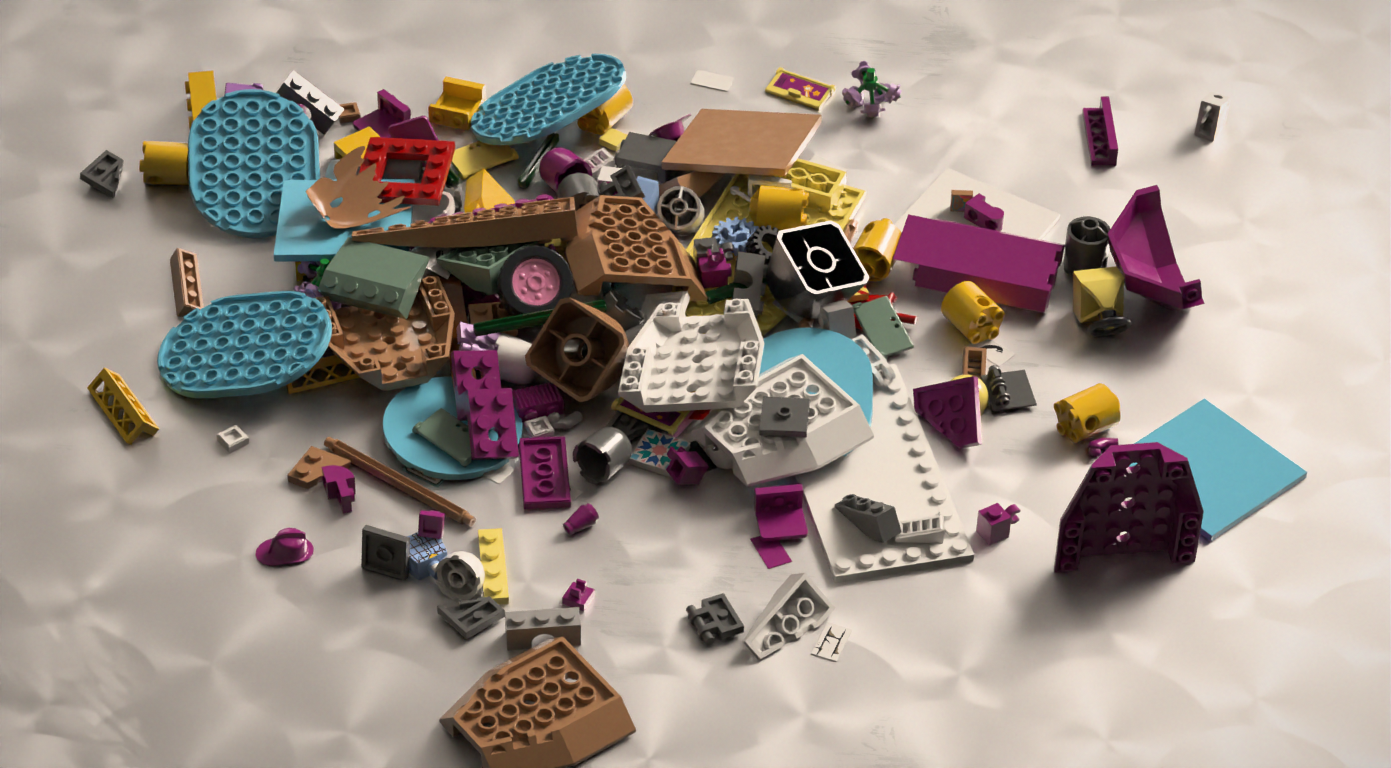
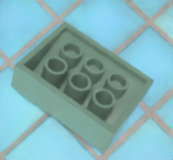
M348 237L325 269L318 291L324 297L329 296L330 301L407 320L430 258L375 243L352 241V238Z
M532 241L494 246L455 247L436 260L440 266L473 290L484 292L486 295H493L497 293L496 282L500 268L511 254L526 246L538 245L545 247V244Z

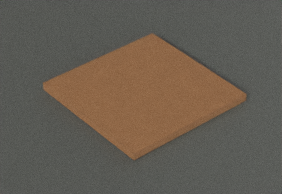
M701 109L661 162L662 169L786 176L821 124L822 115Z

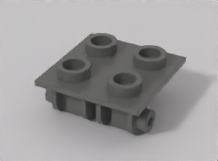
M992 365L989 367L987 375H981L982 382L988 390L992 411L1037 406L1025 370L1001 373V369L997 365Z

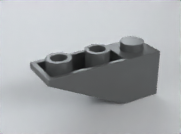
M855 494L846 495L842 498V501L834 504L840 513L870 539L884 543L902 533L894 506L873 501L869 498L859 497Z

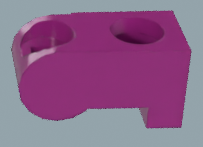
M978 193L965 203V219L981 228L996 231L1003 229L1004 211L1001 208L993 207L986 203L985 196Z

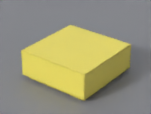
M610 128L599 138V144L617 152L620 149L622 140L626 139L627 134Z

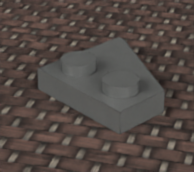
M106 150L80 173V180L114 198L124 160Z

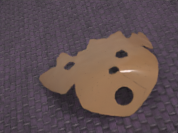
M365 146L352 150L335 164L333 172L337 181L323 177L305 191L328 225L333 228H350L368 224L410 208L393 209L402 203L405 196L385 204H379L382 199H378L377 196L388 185V182L379 183L378 181H373V177L376 174L374 172L376 169L375 163L356 175L358 167L364 162L361 155L365 150ZM342 197V203L338 207L332 208L330 203ZM375 210L380 211L379 214L373 217H368L369 213Z

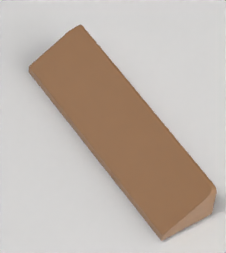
M176 248L170 258L176 314L178 317H184L196 308H199V310L204 308L197 254Z

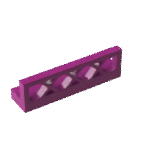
M1101 96L1099 108H1083L1082 110L1091 166H1116L1119 149L1109 96ZM1088 115H1099V118L1094 120ZM1094 127H1096V128L1100 129L1101 131L1098 132V133H1096L1095 131H1093V130H1091V129H1093ZM1098 140L1103 144L1098 146L1094 142ZM1100 153L1107 158H1095V156Z

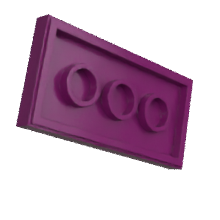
M565 436L520 438L519 455L524 510L571 508Z

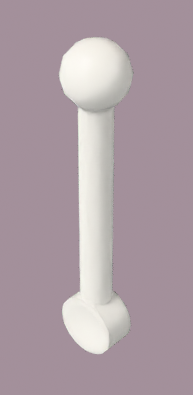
M738 186L730 188L731 194H737L750 202L751 198L739 191Z

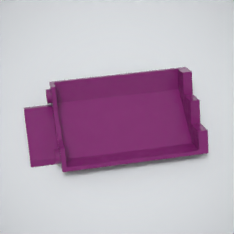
M908 214L893 259L919 264L918 268L915 267L912 277L916 287L948 293L957 284L971 281L995 303L1046 313L1048 311L1051 291L1055 287L1058 268L1062 264L1065 244Z

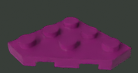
M970 376L913 389L915 412L950 439L952 443L961 449L982 445L977 377Z

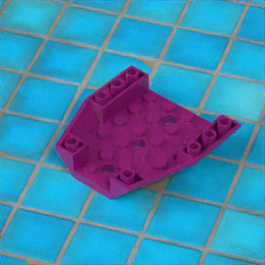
M1158 442L1110 445L1090 466L1060 518L1054 573L1078 571L1079 559L1084 556L1168 550L1172 564L1195 562L1204 510L1188 458ZM1131 463H1137L1135 466L1129 467Z

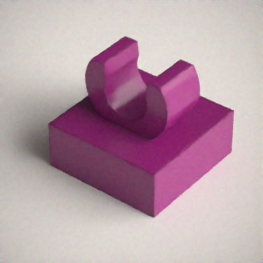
M421 510L419 513L418 536L442 539L444 536L445 513Z
M577 578L576 582H572L563 595L562 604L569 607H579V610L584 612L595 597V589L587 587L586 581Z

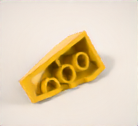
M484 168L466 180L465 213L473 212L477 208H494V205L500 203L507 205L515 203L514 199Z

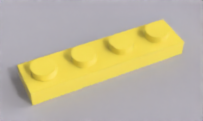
M502 528L478 530L480 562L485 571L484 597L490 596L499 605L509 604Z

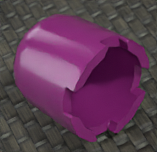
M562 147L548 151L542 157L539 165L540 177L556 193L562 180L571 174L584 173L591 177L593 175L592 169L587 162L570 150Z

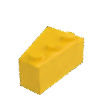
M213 70L188 73L189 81H185L186 94H190V99H186L187 110L192 111V116L188 117L189 129L193 121L200 114L201 109L212 100H217Z

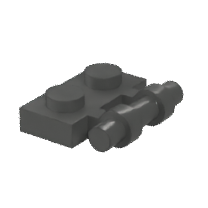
M629 165L610 175L612 179L610 183L601 182L599 184L601 195L639 197L642 199L645 197Z
M724 593L703 599L701 601L702 608L696 609L694 605H689L686 608L688 620L692 625L696 626L699 638L704 640L707 645L714 643L713 634L718 633L721 640L744 633V625ZM709 618L711 623L705 624L703 620Z

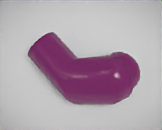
M1099 438L1089 442L1087 446L1089 448V455L1099 456L1101 449L1107 450L1110 445H1118V438Z

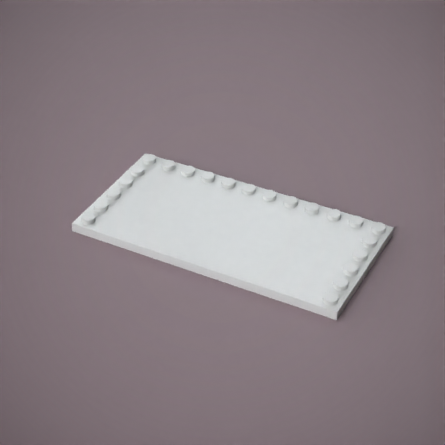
M896 364L890 365L896 374L894 380L889 381L884 376L883 371L880 370L878 372L882 376L884 384L879 387L873 382V416L870 428L874 438L857 447L846 456H841L820 469L795 475L798 484H802L803 498L835 583L974 561V552ZM855 494L859 497L869 498L873 501L894 506L899 521L944 515L943 544L895 542V536L884 543L870 539L840 513L834 504L842 501V498L846 495Z

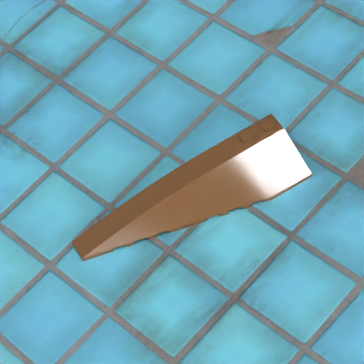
M574 197L523 203L521 208L513 207V205L503 206L499 212H495L493 209H485L477 212L475 216H473L472 212L437 217L434 218L435 221L433 223H428L424 220L414 221L415 223H412L410 227H406L404 224H395L389 226L386 231H384L383 227L353 231L352 241L396 246L443 248L494 246L532 241L545 244L552 242L551 239L558 238L561 241H570L575 236H578Z

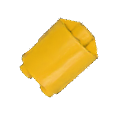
M623 84L620 90L609 100L577 119L578 127L583 131L587 130L593 134H605L633 106V98L626 85Z
M143 142L142 151L144 159H141L139 162V171L144 172L143 183L189 186L188 143Z
M761 185L751 197L749 215L755 226L759 228L761 226L766 228L769 225L771 230L776 227L777 231L806 226L807 214L803 213L804 208L808 206L809 193H806L805 189Z
M887 218L867 224L853 247L869 275L868 281L877 282L884 280L897 261L893 257L902 233Z
M964 281L950 289L941 304L943 316L972 344H977L987 339L993 340L999 335V328L1005 312L975 283Z
M1101 383L1054 403V410L1059 422L1056 425L1060 435H1067L1074 443H1078L1118 425L1121 419L1118 397L1105 384Z

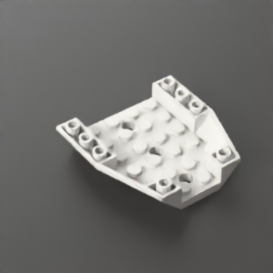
M749 299L726 300L724 315L715 314L710 316L684 317L682 303L659 304L627 349L618 390L619 396L646 413L738 408L757 388L764 349V340Z
M803 354L789 358L759 374L757 388L738 408L713 409L691 431L692 435L705 447L715 443L733 460V474L747 487L820 469L874 438V434L860 405ZM763 396L809 398L810 409L807 438L760 436L759 428ZM736 432V433H743V434H741V435H734V434H732V433Z

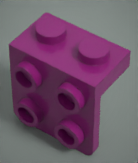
M382 89L377 92L378 109L355 120L353 127L358 131L371 127L380 137L392 138L388 132L389 126L411 119V110L394 95Z
M419 116L390 125L388 129L392 138L438 140L426 116ZM427 161L426 163L422 162L423 167H426Z
M802 484L755 488L754 511L762 541L799 539L808 536L802 508Z

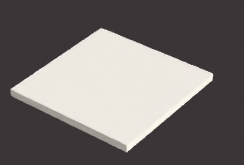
M947 168L894 225L902 233L907 216L910 214L979 227L965 219L964 212L950 211L951 190H973V197L980 193L986 197V203L993 207L1001 208L1004 211L1003 229L1001 232L1042 240L1059 221L1060 214Z

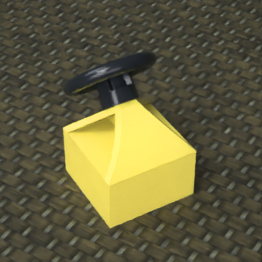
M1117 266L1073 271V313L1080 323L1096 321L1088 327V333L1092 336L1101 337L1115 335L1129 329L1132 321L1127 317H1123L1124 276Z

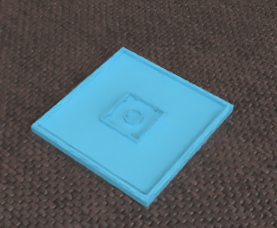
M414 179L381 180L383 182L414 183ZM284 180L274 248V261H320L321 259L332 261L348 237L352 238L353 231L383 227L384 231H386L389 226L395 224H404L406 227H410L412 224L413 205L399 204L393 209L410 208L368 224L350 228H333L328 225L305 192L317 180ZM340 197L330 203L331 207H338L342 203L343 198ZM375 210L369 213L368 217H373L379 214L380 211ZM379 244L408 252L410 246Z
M1205 398L1134 443L1158 442L1188 458L1204 510L1200 534L1211 542L1307 478L1306 470ZM1131 463L1129 467L1135 466L1137 463Z

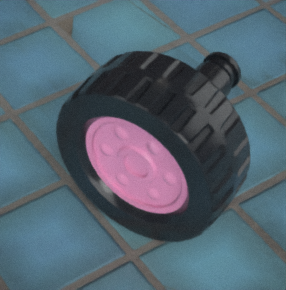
M526 246L516 250L505 260L498 273L496 291L500 303L511 316L554 309L560 299L571 297L573 290L572 272L569 269L568 263L556 251L544 246Z

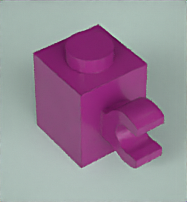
M719 248L717 255H712L711 249H708L707 257L698 258V274L703 288L727 285L728 277L732 276L731 264L726 263L722 248Z
M679 446L677 451L670 447L667 452V456L671 461L666 471L678 485H699L709 467L696 451L686 452L682 446Z
M999 503L978 511L976 532L989 546L1009 538L1010 525L1020 520L1016 514L1021 512L1016 504H1012L1004 510Z

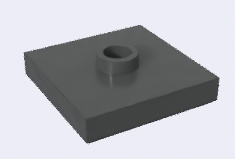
M763 396L759 435L807 438L810 399Z
M365 525L362 529L361 568L406 580L409 576L410 538Z

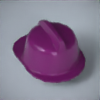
M691 114L653 130L649 136L677 141L684 133L683 122Z
M284 528L274 538L261 543L256 549L255 555L257 560L264 565L278 566L300 563L310 559L313 555L314 547L306 539L305 532L296 528Z

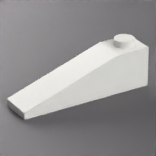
M806 573L791 574L775 592L743 640V643L757 659H762L791 640L797 639L807 631L820 626L833 612L835 606Z

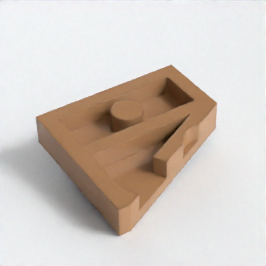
M311 446L288 473V482L310 489L323 481V466L336 465L349 470L351 468V460Z

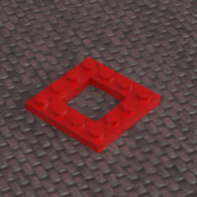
M370 137L363 158L364 162L361 164L359 173L375 163L376 169L374 172L376 174L373 177V181L384 183L381 180L388 159L427 161L421 184L388 182V185L377 198L382 199L380 203H387L405 196L400 204L439 206L456 148L455 141Z

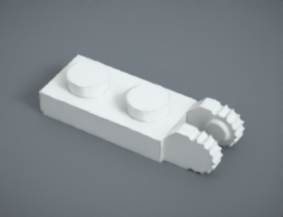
M863 334L851 339L868 356L872 367L874 384L879 387L884 384V380L878 372L880 370L883 371L884 376L889 381L896 378V374L887 363V360Z

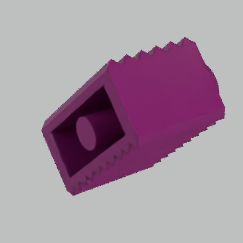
M553 383L535 385L534 387H526L521 390L518 388L512 391L513 403L519 418L522 419V423L543 416L548 417L549 414L554 412L559 413V415L564 414L563 397L559 388Z

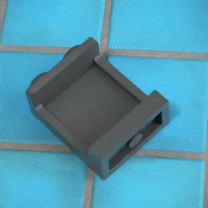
M629 132L626 139H623L621 142L620 151L615 154V165H617V168L629 165L634 168L658 172L657 181L665 183L672 170L662 169L661 162L677 141Z

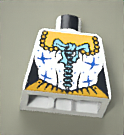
M1210 92L1201 100L1194 135L1212 141L1216 139L1226 123L1230 97Z

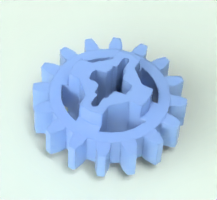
M735 217L734 220L726 218V222L719 221V226H714L712 237H716L718 248L723 243H732L733 251L728 252H732L737 256L738 252L746 253L748 249L746 247L747 240L759 227L754 226L753 221L747 223L746 218L738 220V217Z

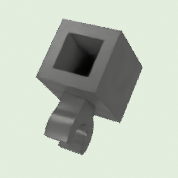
M716 237L694 239L693 260L697 271L698 258L707 257L708 249H711L712 255L719 253ZM723 243L719 248L723 249L726 261L733 260L732 252H728L733 251L732 243Z

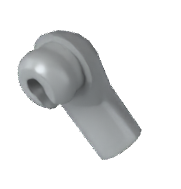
M579 411L573 412L566 418H560L559 413L554 412L549 414L547 419L553 429H570L582 421L583 417Z

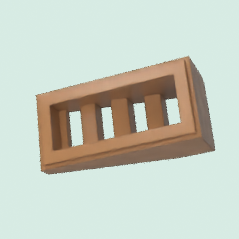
M964 346L962 375L979 373L980 375H971L981 379V375H986V348ZM968 360L980 361V363H978V362H968ZM968 366H971V367H980V369L968 368Z

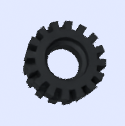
M769 225L766 228L765 226L758 228L748 238L746 243L748 249L746 252L764 255V265H768L772 253L763 247L762 241L768 243L773 250L778 229L774 227L771 230Z

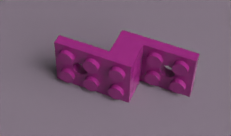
M497 350L451 352L458 421H468L472 460L516 459L519 457L512 388H501ZM472 369L480 371V380L473 378L471 374ZM489 430L496 431L498 435L497 441L489 438Z

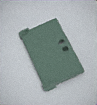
M888 296L863 304L859 302L852 305L854 314L869 342L885 359L914 348Z
M440 408L425 421H420L413 427L412 432L419 434L459 461L462 466L466 467L471 463L469 428L444 409Z

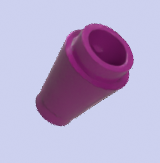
M591 504L581 505L563 523V528L569 535H573L595 525L599 515Z

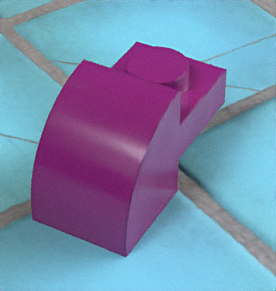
M323 466L322 480L328 500L338 498L342 513L352 512L351 502H355L354 494H356L353 473L342 466Z

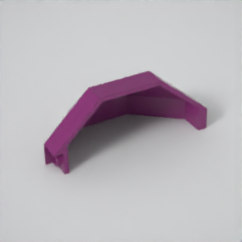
M1158 185L1136 190L1107 233L1109 250L1117 268L1124 276L1126 290L1171 310H1183L1205 304L1202 298L1200 279L1185 282L1176 262L1161 207Z

